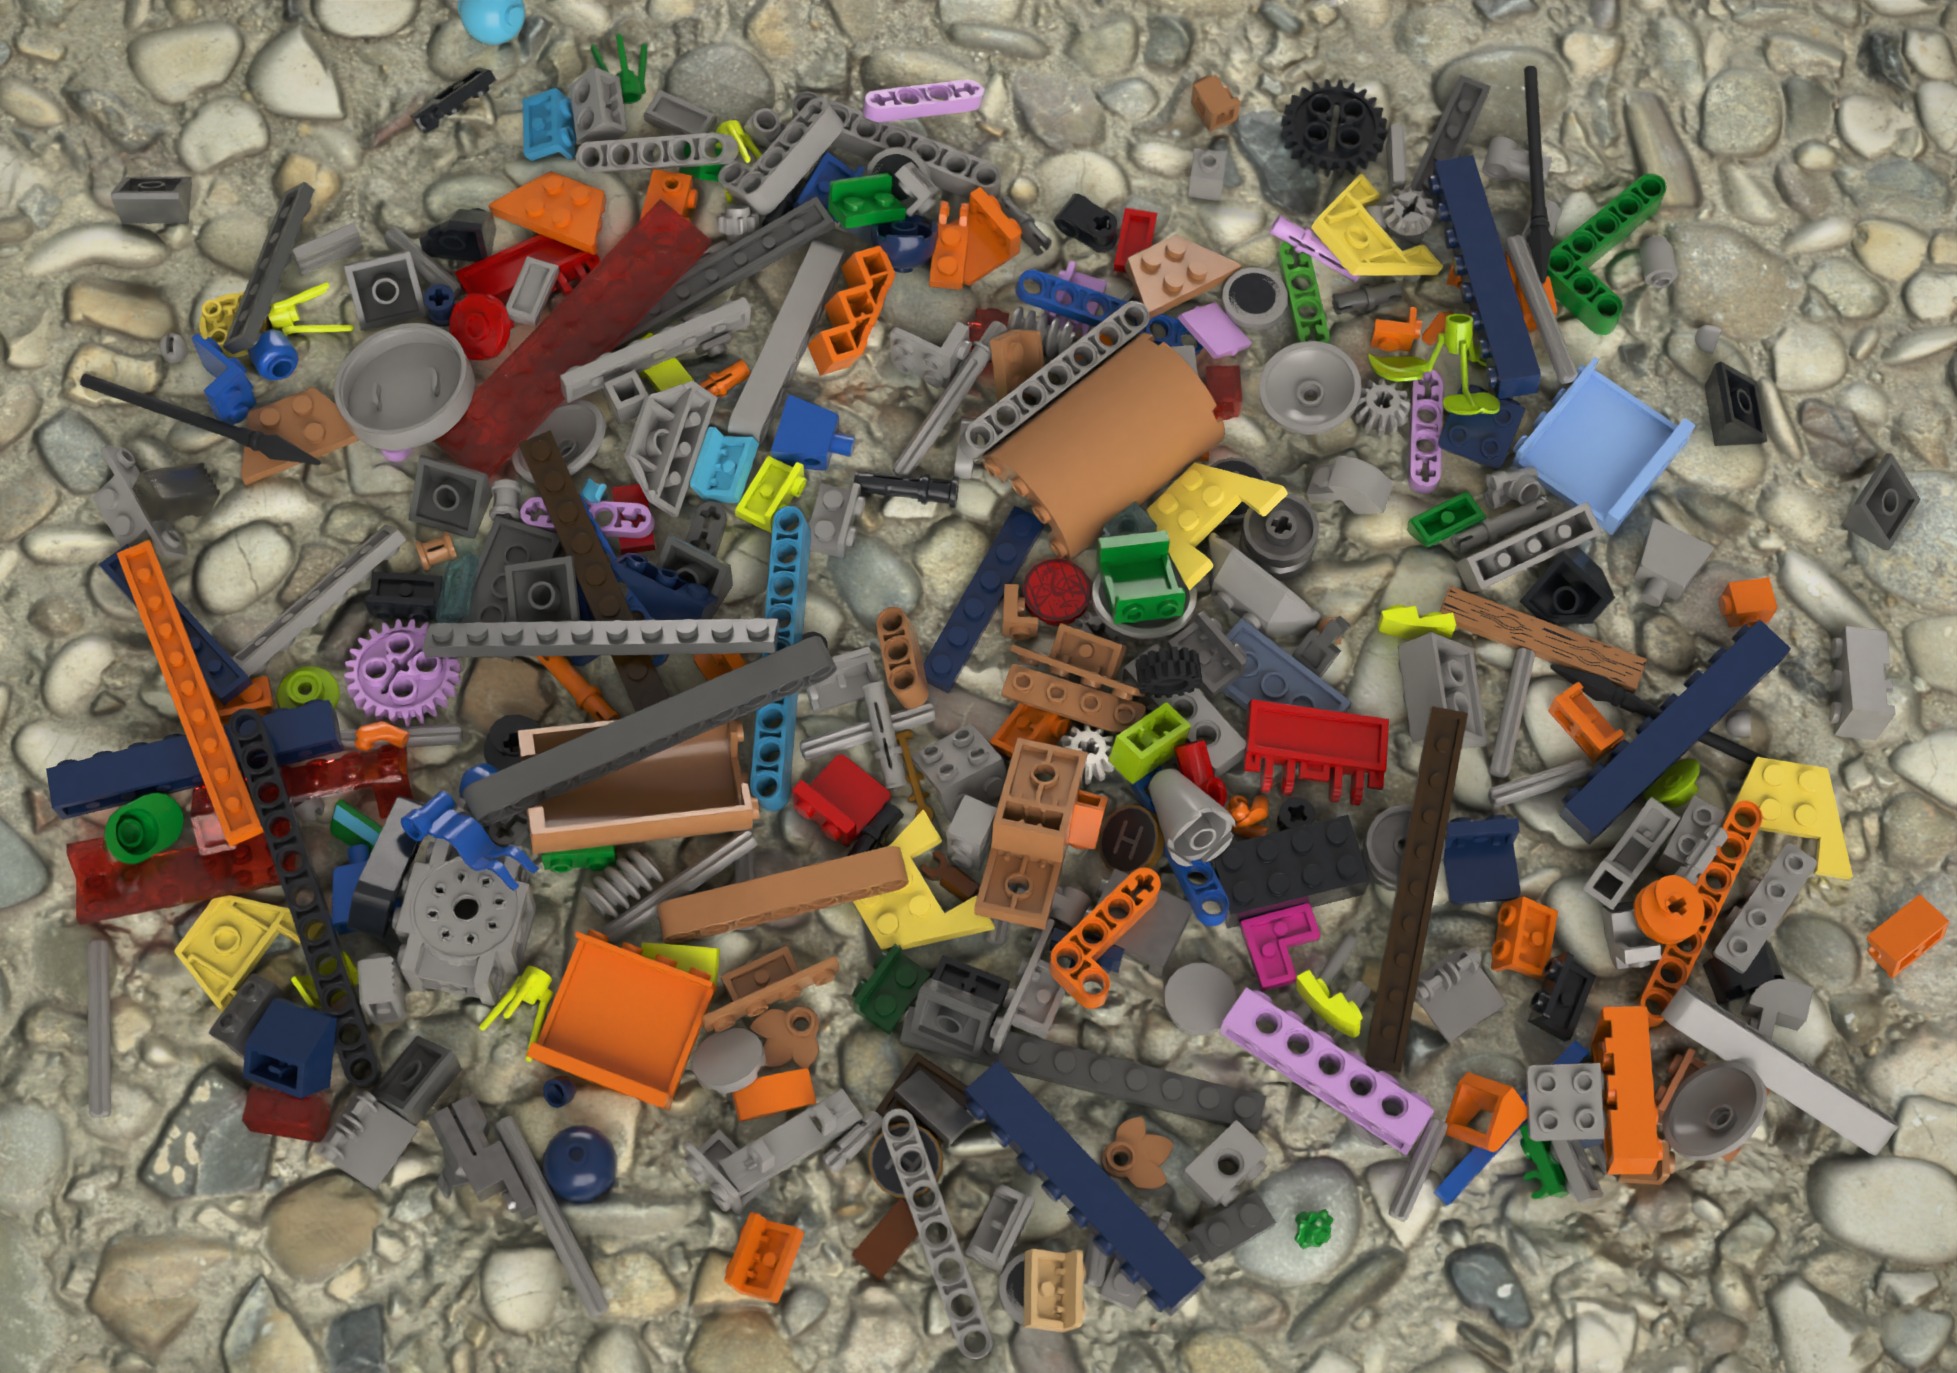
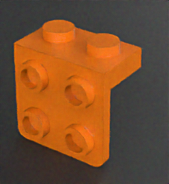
M981 187L972 191L969 198L967 224L969 226V237L963 284L967 286L973 285L1020 253L1022 231L1019 224L1013 218H1008L1002 212L998 200L993 195L988 196ZM957 218L949 224L959 225L960 219Z

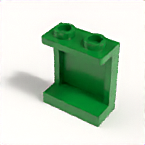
M1167 530L1098 539L1096 563L1114 624L1183 616L1186 594L1184 588H1178L1168 556L1170 539Z

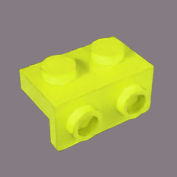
M767 456L737 505L735 516L772 534L773 519L777 511L789 506L793 497H799L805 488L807 479L804 478V465L796 462L795 466L791 467Z

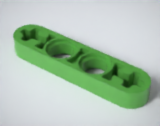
M1284 241L1279 250L1278 262L1282 280L1288 292V306L1297 343L1308 341L1310 329L1314 328L1315 341L1329 344L1330 335L1311 256L1304 252L1297 253L1293 250L1294 246ZM1289 251H1294L1299 256L1298 267L1293 268L1294 260L1292 255H1288ZM1295 278H1304L1310 286L1307 289L1298 290L1293 287L1291 281ZM1308 306L1315 310L1316 316L1311 319H1305L1299 315L1298 310L1301 307Z

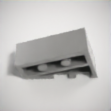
M1845 626L1838 638H1834L1831 644V658L1836 659V664L1830 678V689L1835 691V702H1832L1830 706L1829 721L1834 723V736L1876 741L1896 715L1895 706L1888 705L1887 692L1892 693L1893 691L1892 680H1886V667H1890L1891 664L1888 633L1883 630Z

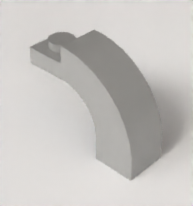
M1650 797L1613 850L1603 859L1583 887V890L1611 910H1614L1682 817L1653 797Z

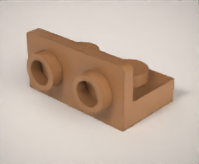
M1012 329L990 340L997 402H999L1045 366L1041 332L1038 330ZM1029 393L1022 394V399H1025L1027 397L1034 398V396H1032Z

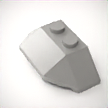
M694 381L645 396L624 456L647 500L673 518L679 515L717 401L716 396Z
M1212 532L1210 534L1206 547V556L1214 565L1208 572L1210 593L1220 608L1225 611H1232L1266 637L1308 634L1315 628L1317 629L1322 616L1319 612L1308 606L1304 600L1234 546L1221 539L1216 533Z

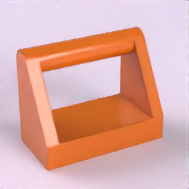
M1467 1072L1457 1084L1445 1121L1448 1125L1445 1135L1482 1149L1496 1152L1528 1117L1527 1106L1512 1086ZM1481 1109L1493 1113L1486 1134L1465 1127Z

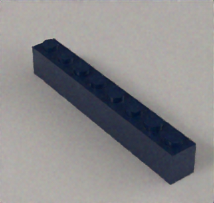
M1474 155L1434 161L1433 175L1428 176L1429 191L1431 195H1436L1437 197L1436 212L1439 222H1444L1446 227L1444 230L1446 247L1453 250V271L1455 276H1460L1462 280L1460 286L1463 303H1468L1471 310L1469 311V316L1473 318V331H1477L1479 337L1477 340L1478 354L1480 359L1486 360L1487 364L1485 374L1488 387H1494L1498 400L1537 393L1541 372Z
M1759 620L1751 628L1745 624L1732 637V640L1735 642L1734 645L1728 650L1721 647L1708 660L1711 666L1703 674L1697 670L1683 684L1687 689L1679 697L1673 693L1659 707L1663 712L1655 720L1649 716L1637 727L1635 732L1638 736L1631 743L1625 739L1611 752L1610 755L1614 759L1606 767L1599 763L1586 776L1589 783L1580 790L1575 786L1561 800L1565 806L1559 816L1589 845L1785 658L1791 648L1765 623Z
M314 699L307 701L300 707L292 709L277 708L271 710L268 715L261 716L268 727L280 766L344 751L337 712L330 700ZM245 721L240 727V734H252L256 730L257 721ZM229 724L223 725L228 736V739L230 741L231 747L233 749V752L235 754V757L237 759L240 770L242 772V775L244 776V772L229 730ZM170 734L161 741L149 744L146 742L134 743L128 746V749L116 752H97L91 758L79 761L74 759L59 762L57 766L46 768L52 808L62 820L126 805L141 796L151 793L167 795L205 785L187 736L183 734ZM261 753L254 756L251 761V768H263L268 762V755Z
M999 1060L965 1089V1096L968 1101L965 1106L971 1115L978 1121L984 1119L993 1128L990 1133L1002 1147L1006 1148L1009 1145L1018 1156L1015 1159L1021 1168L1029 1175L1034 1172L1044 1182L1041 1187L1054 1202L1060 1199L1069 1209L1067 1215L1071 1221L1080 1229L1086 1227L1095 1236L1093 1243L1106 1257L1111 1254L1121 1264L1119 1270L1122 1275L1133 1285L1138 1282L1148 1292L1145 1298L1156 1311L1161 1313L1165 1310L1171 1317L1204 1287V1275Z

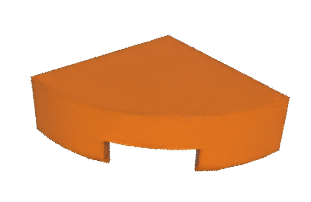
M1452 311L1438 313L1422 334L1421 339L1429 346L1437 343L1438 334H1445L1446 317L1455 313Z

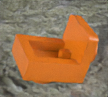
M1410 307L1406 322L1376 319L1371 334L1370 347L1380 348L1387 352L1396 350L1410 352L1413 340H1419L1421 335L1422 320L1416 319L1417 307Z

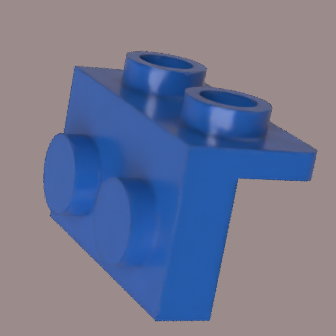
M826 151L820 157L792 207L797 208L817 196L828 211L830 182L861 177L865 168L859 165L852 170ZM830 214V216L832 217V219H833L836 223H839V222Z

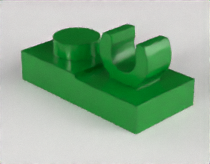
M1528 1124L1520 1127L1519 1129L1523 1136L1520 1139L1522 1150L1528 1159H1532L1536 1163L1539 1170L1529 1171L1523 1178L1525 1181H1532L1536 1178L1541 1181V1188L1539 1191L1531 1194L1532 1199H1544L1548 1196L1562 1198L1569 1195L1565 1185V1173L1561 1164L1554 1159L1550 1149L1552 1142L1534 1141L1529 1137Z

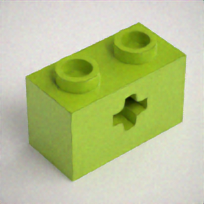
M1166 702L1116 736L1108 761L1131 784H1134L1176 755L1174 747L1185 744L1191 724Z

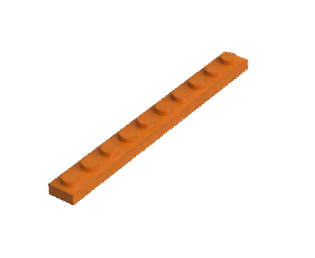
M147 540L118 552V559L226 841L231 847L264 833L253 800L151 541Z

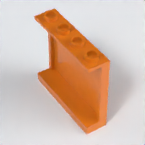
M589 929L586 935L576 931L577 944L537 1043L531 1042L526 1056L540 1063L669 1111L703 1025L702 1016L708 1013L717 986L709 981L711 978L710 974L691 967L689 973L676 969L677 962L667 957L656 955L655 960L642 956L643 949L632 944L623 942L621 947L607 943L609 936Z

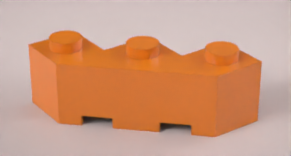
M880 246L853 253L841 266L849 289L837 292L824 306L833 328L821 331L807 345L820 376L850 367L863 354L866 348L867 339L876 324L885 296L896 276L888 255Z

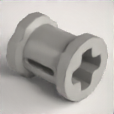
M508 479L492 482L491 492L494 494V501L489 517L492 521L495 520L496 516L518 522L521 518L520 512L517 509L518 495L522 492L521 484Z

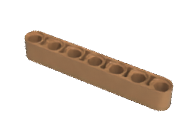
M889 846L670 899L660 903L656 909L663 942L665 944H681L893 892L906 887L909 880L901 849L897 846Z

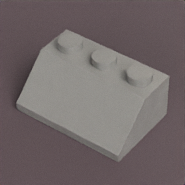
M1433 632L1399 645L1400 660L1398 666L1403 679V699L1407 706L1408 732L1412 744L1423 747L1430 707L1436 706L1468 713L1462 749L1488 745L1473 648Z

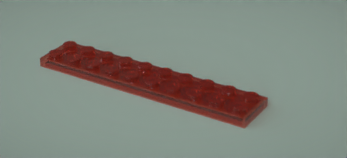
M660 199L474 392L468 409L456 425L433 442L461 466L486 473L489 479L519 448L518 443L525 441L565 399L561 392L560 375L565 374L568 369L574 366H584L595 361L602 354L610 352L712 245L711 239Z

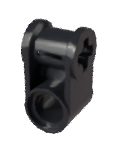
M1073 194L1054 218L1055 226L1063 234L1078 240L1096 252H1109L1117 244L1116 217L1081 194Z

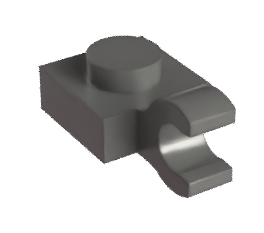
M1338 616L1336 620L1331 619L1322 633L1316 628L1311 630L1292 654V657L1318 677H1322L1341 652L1334 643L1347 631L1350 624L1344 618Z

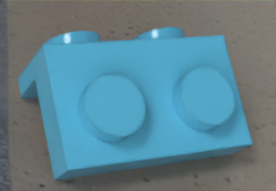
M708 427L691 476L690 487L705 502L739 503L759 443L754 437L723 436L716 427Z

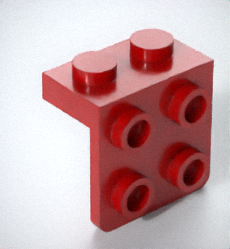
M842 754L837 755L810 785L801 779L792 789L793 807L805 819L813 820L820 826L828 838L835 842L839 841L846 848L861 834L860 831L864 825L868 826L873 821L884 803L891 801L889 790H886L884 786Z

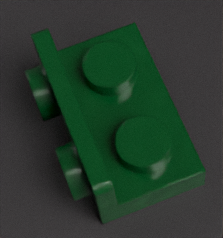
M894 944L889 952L883 950L873 965L875 971L868 981L863 978L852 993V997L855 998L853 1001L854 1012L889 1035L908 1011L909 1006L918 997L921 986L931 978V973L903 955L901 947L897 944Z

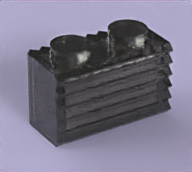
M202 462L141 471L132 487L151 522L156 520L159 522L162 519L166 522H171L180 516L183 518L186 515L189 517L192 514L195 517L205 516L213 509L220 495V489H217V485L210 478V473H207V468H204V463Z

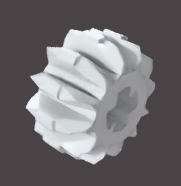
M1085 724L1083 732L1073 726L1070 729V736H1062L1060 745L1064 748L1093 752L1087 756L1083 773L1084 782L1088 785L1091 783L1092 776H1095L1102 782L1105 779V771L1112 772L1115 767L1108 761L1112 746L1114 745L1113 735L1103 737L1104 729L1097 728L1093 732L1091 731V726Z

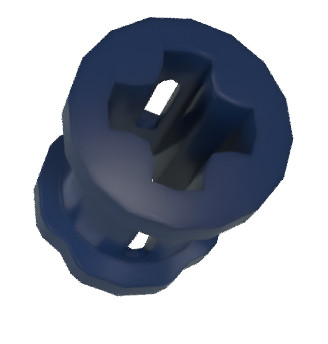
M444 284L432 285L424 294V302L428 308L429 320L436 326H449V318L456 305L454 303V294L450 287Z

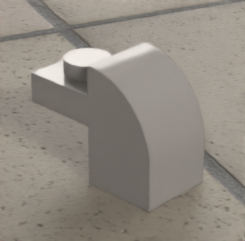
M636 370L604 382V388L601 389L607 401L608 409L618 424L637 417L645 396H648Z
M1337 456L1335 464L1315 466L1306 495L1313 502L1342 500L1354 514L1384 513L1393 483L1378 468L1365 461Z
M1634 901L1619 903L1614 910H1611L1606 905L1602 906L1604 933L1610 958L1617 970L1653 965V960L1661 959L1660 945L1648 938L1637 925L1634 918Z
M1788 979L1768 981L1755 990L1744 1004L1741 1014L1749 1016L1748 1025L1771 1040L1775 1024L1798 1031L1807 1021L1814 987Z

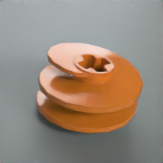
M1669 875L1653 881L1637 894L1633 903L1634 918L1638 927L1648 938L1660 944L1672 945L1683 942L1695 934L1703 923L1705 908L1702 896L1691 882L1677 875Z

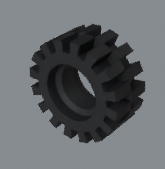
M1165 647L1159 648L1158 652L1151 650L1148 652V655L1142 654L1139 656L1140 659L1135 661L1138 689L1141 694L1145 693V696L1151 697L1154 695L1155 698H1161L1163 695H1166V698H1172L1174 694L1182 696L1185 695L1184 692L1191 693L1194 691V688L1198 689L1201 687L1202 674L1199 654L1193 649L1188 650V648L1183 647L1178 650V647H1171L1170 650H1165Z

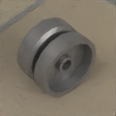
M1289 493L1264 517L1249 507L1245 513L1240 534L1239 551L1278 581L1296 577L1305 571L1314 554L1319 532V522L1315 511L1305 500Z
M1408 805L1391 807L1379 814L1374 819L1362 841L1361 855L1369 877L1374 883L1389 891H1396L1403 854L1399 850L1398 844H1400L1401 849L1404 848L1412 807ZM1444 839V845H1443V850H1442V855H1441V861H1442L1443 858H1444V851H1445V844H1446L1445 839Z

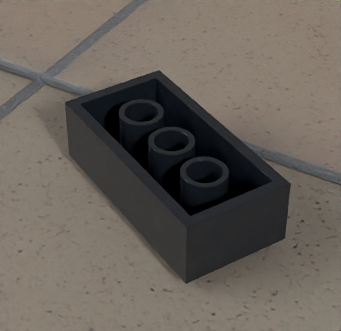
M1349 815L1230 843L1220 855L1209 861L1230 903L1225 919L1227 929L1239 926L1240 922L1245 919L1309 902L1312 908L1365 894L1370 882Z

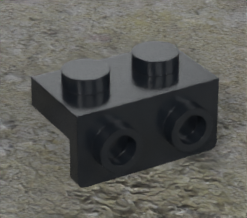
M372 572L370 594L365 596V605L370 616L381 620H391L394 617L414 619L416 622L439 619L444 586L443 577L440 575Z
M1569 952L1552 957L1546 963L1542 972V976L1545 979L1541 989L1536 991L1530 1001L1529 1008L1532 1011L1528 1018L1529 1023L1564 1042L1571 1040L1596 977V975L1572 963L1574 955Z

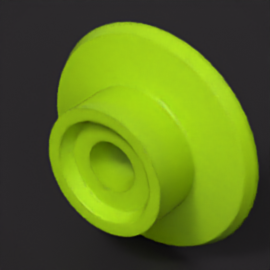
M316 666L300 667L291 671L280 682L276 701L278 708L292 709L303 706L307 701L314 699L330 700L335 709L340 698V688L335 677L327 670ZM305 689H312L307 695L301 694Z
M1695 759L1677 761L1644 792V798L1648 801L1650 797H1653L1660 803L1665 802L1670 808L1686 804L1698 792L1695 780L1700 773L1699 762Z

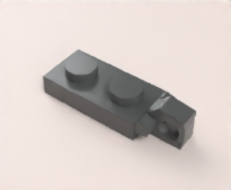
M1257 1191L1195 1226L1192 1231L1186 1234L1189 1242L1178 1249L1190 1262L1199 1258L1203 1265L1208 1262L1213 1263L1275 1226L1276 1222Z

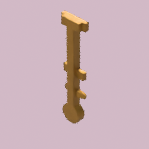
M912 730L895 733L896 740L902 746V756L908 772V776H905L907 784L911 783L914 795L907 798L908 802L917 803L918 808L915 812V818L924 809L932 822L934 818L933 810L926 806L924 799L930 797L929 793L921 792L918 782L924 780V775L922 772H915L906 742L907 739L913 738Z

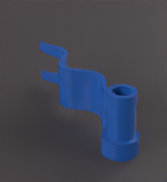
M440 791L421 808L413 809L401 818L403 830L413 840L421 841L429 834L434 838L448 841L456 848L463 861L471 869L476 871L486 869L493 871L513 891L519 885L512 878L506 867L500 861L493 858L503 855L509 856L533 874L539 870V867L518 847L513 845L500 847L496 845L478 821L468 815H462L453 811L455 802L445 791Z

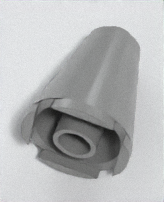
M1165 769L1154 775L1149 784V792L1167 850L1172 859L1179 865L1193 866L1191 861L1202 859L1206 863L1220 855L1229 846L1234 836L1231 830L1232 825L1235 826V820L1231 814L1178 770Z

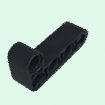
M401 795L397 797L354 890L347 924L348 928L381 939L385 937L391 923L396 898L402 887L404 876L409 872L423 839L415 841L405 833L401 826V818L411 810L421 808L425 803Z

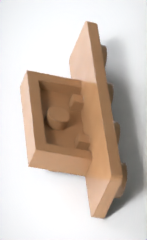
M1061 623L1049 656L1026 647L1011 644L1009 651L1019 654V662L1038 667L1039 662L1050 665V673L1069 678L1070 673L1082 677L1081 684L1099 690L1102 684L1113 688L1112 695L1131 701L1133 695L1145 696V693H1140L1138 687L1116 680L1127 648L1123 644Z
M1017 664L1011 665L1001 693L1003 698L1116 734L1122 733L1141 720L1146 710V706Z
M785 946L721 975V981L732 1003L702 1016V1023L706 1033L713 1030L717 1033L725 1031L735 1024L734 1020L747 1014L749 1017L757 1016L765 1012L769 1008V1004L780 999L783 1002L790 1001L798 997L802 993V989L813 984L815 986H822L829 983L835 978V974L839 972V962L836 956H832L800 971L788 946Z

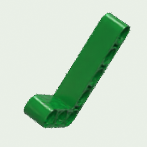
M1649 173L1641 176L1551 250L1547 276H1550L1554 297L1595 334L1608 335L1613 332L1621 316L1623 304L1620 298L1589 271L1588 268L1657 212L1667 188L1664 179L1657 174ZM1575 249L1582 250L1585 253H1580ZM1552 268L1559 269V270L1562 271V272H1557V271L1553 270ZM1576 290L1583 291L1586 294L1578 293ZM1600 312H1605L1610 316H1604Z

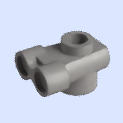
M763 108L753 112L743 130L752 136L755 142L764 145L768 149L789 123L787 125L780 123L778 115L773 110Z
M1512 466L1506 471L1499 470L1487 474L1486 484L1488 491L1484 494L1485 505L1488 509L1493 510L1505 506L1506 502L1515 498L1524 505L1536 500L1541 492V484L1537 481L1538 472L1533 466L1520 469Z

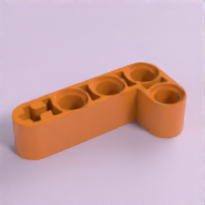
M1138 868L1133 871L1052 950L1049 964L1051 976L1085 1008L1094 1009L1102 1006L1107 1000L1110 988L1108 974L1095 961L1151 909L1157 901L1161 881L1158 874L1150 868ZM1146 885L1150 887L1149 892L1145 889L1136 896L1135 902L1132 898L1136 894L1137 886L1140 888ZM1118 907L1123 909L1127 916L1123 919H1115L1108 911L1111 908ZM1095 932L1099 934L1102 940L1096 944H1091L1084 940L1083 934ZM1068 956L1075 961L1076 965L1069 969L1062 968L1057 963V959ZM1091 981L1096 982L1101 986L1102 991L1098 994H1089L1085 991L1083 985Z

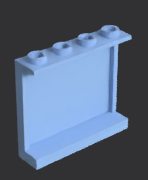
M1594 357L1587 367L1583 364L1579 366L1576 380L1573 381L1568 390L1564 387L1560 389L1551 403L1554 407L1550 412H1541L1532 426L1535 429L1529 437L1524 434L1513 448L1516 456L1512 466H1516L1519 469L1533 466L1538 472L1537 481L1541 486L1571 507L1588 502L1599 527L1613 535L1688 442L1696 425L1684 418L1677 426L1596 371L1595 368L1599 359Z

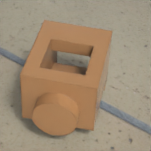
M1217 75L1212 77L1205 76L1193 84L1191 104L1209 132L1238 120L1241 102L1238 97L1233 99L1229 87L1226 84L1222 85Z

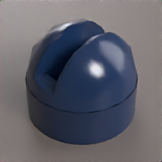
M556 1076L544 1084L543 1095L549 1105L560 1108L574 1099L576 1086L569 1077Z

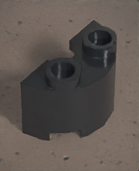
M1767 940L1743 974L1715 957L1713 952L1716 948L1711 950L1713 958L1703 964L1718 1005L1738 1000L1754 993L1758 987L1768 981L1785 979L1773 947Z

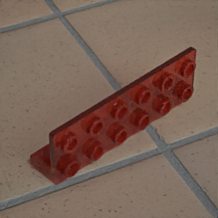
M393 744L379 747L377 751L367 753L359 751L349 752L341 758L328 761L326 759H314L304 766L294 768L281 766L293 803L373 787L380 819L388 818L399 795L415 800L408 774V751L406 745L404 748H400ZM242 774L243 777H244L245 783H246V785H247V788H248V790H249V787H248V784H247L245 775ZM205 783L200 784L193 789L190 813L200 856L237 849V844L230 847L226 841ZM270 787L266 789L262 796L263 802L272 803L276 801L280 794L279 788Z
M289 821L277 823L273 831L274 836H286L290 832L291 823ZM264 833L231 847L226 840L157 853L136 864H128L121 861L112 862L103 837L69 843L66 849L67 857L76 878V919L79 925L281 885ZM292 855L286 860V871L292 872L297 870L296 855Z

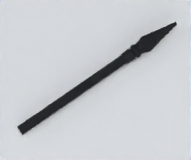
M1527 66L1524 68L1532 202L1531 222L1529 225L1531 234L1528 243L1540 282L1544 284L1553 238L1548 230L1550 224L1547 208L1545 207L1537 68L1535 66Z
M86 373L81 377L80 385L82 387L233 439L254 451L262 452L269 459L313 465L321 464L320 460L277 434L264 435L261 431H254L244 427L239 428Z
M1553 664L1550 665V669L1574 685L1580 682L1583 686L1581 690L1595 701L1610 702L1614 707L1620 705V708L1632 713L1636 712L1646 718L1650 716L1653 720L1663 712L1660 708L1641 700L1640 697L1628 691L1625 693L1623 687H1616L1604 676ZM1708 731L1699 740V742L1749 765H1752L1756 757L1768 758L1711 731Z

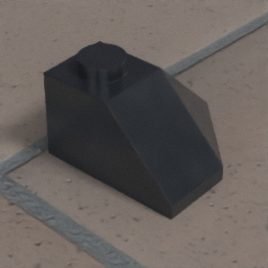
M473 208L471 210L458 209L420 233L419 240L422 250L430 257L478 262L491 256L496 234L493 212H487L480 208Z
M1576 546L1562 551L1520 602L1536 618L1554 625L1569 623L1592 624L1611 604L1615 596L1603 570Z

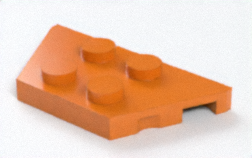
M549 171L491 202L489 209L495 217L595 255L598 250L597 235L598 232H601L603 223L601 216L605 212L607 200L604 191Z

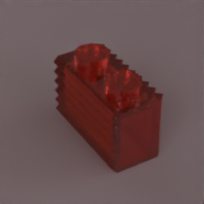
M252 1086L249 1088L242 1122L250 1132L320 1143L325 1136L330 1110L321 1096L315 1099L311 1095L301 1099L284 1092H278L276 1089L271 1092L269 1088L264 1090L262 1086L258 1089Z

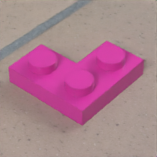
M1310 902L1245 919L1239 925L1261 992L1296 983L1297 975L1288 948L1318 941L1321 936Z

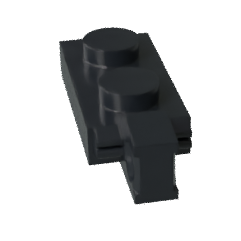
M477 67L429 99L427 105L410 115L421 133L429 132L439 126L440 119L444 115L451 116L459 112L464 107L462 103L471 97L478 98L490 90L489 85L497 79L491 70Z

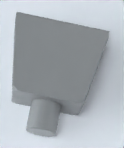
M1654 518L1645 536L1634 575V580L1645 586L1641 599L1651 606H1659L1664 595L1673 600H1678L1705 566L1714 546Z

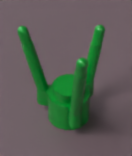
M617 34L616 41L621 71L616 76L620 77L623 104H633L642 98V94L646 93L647 45H641L638 76H636L634 71L628 70L623 37L621 34ZM591 45L590 49L599 69L609 72L597 47Z

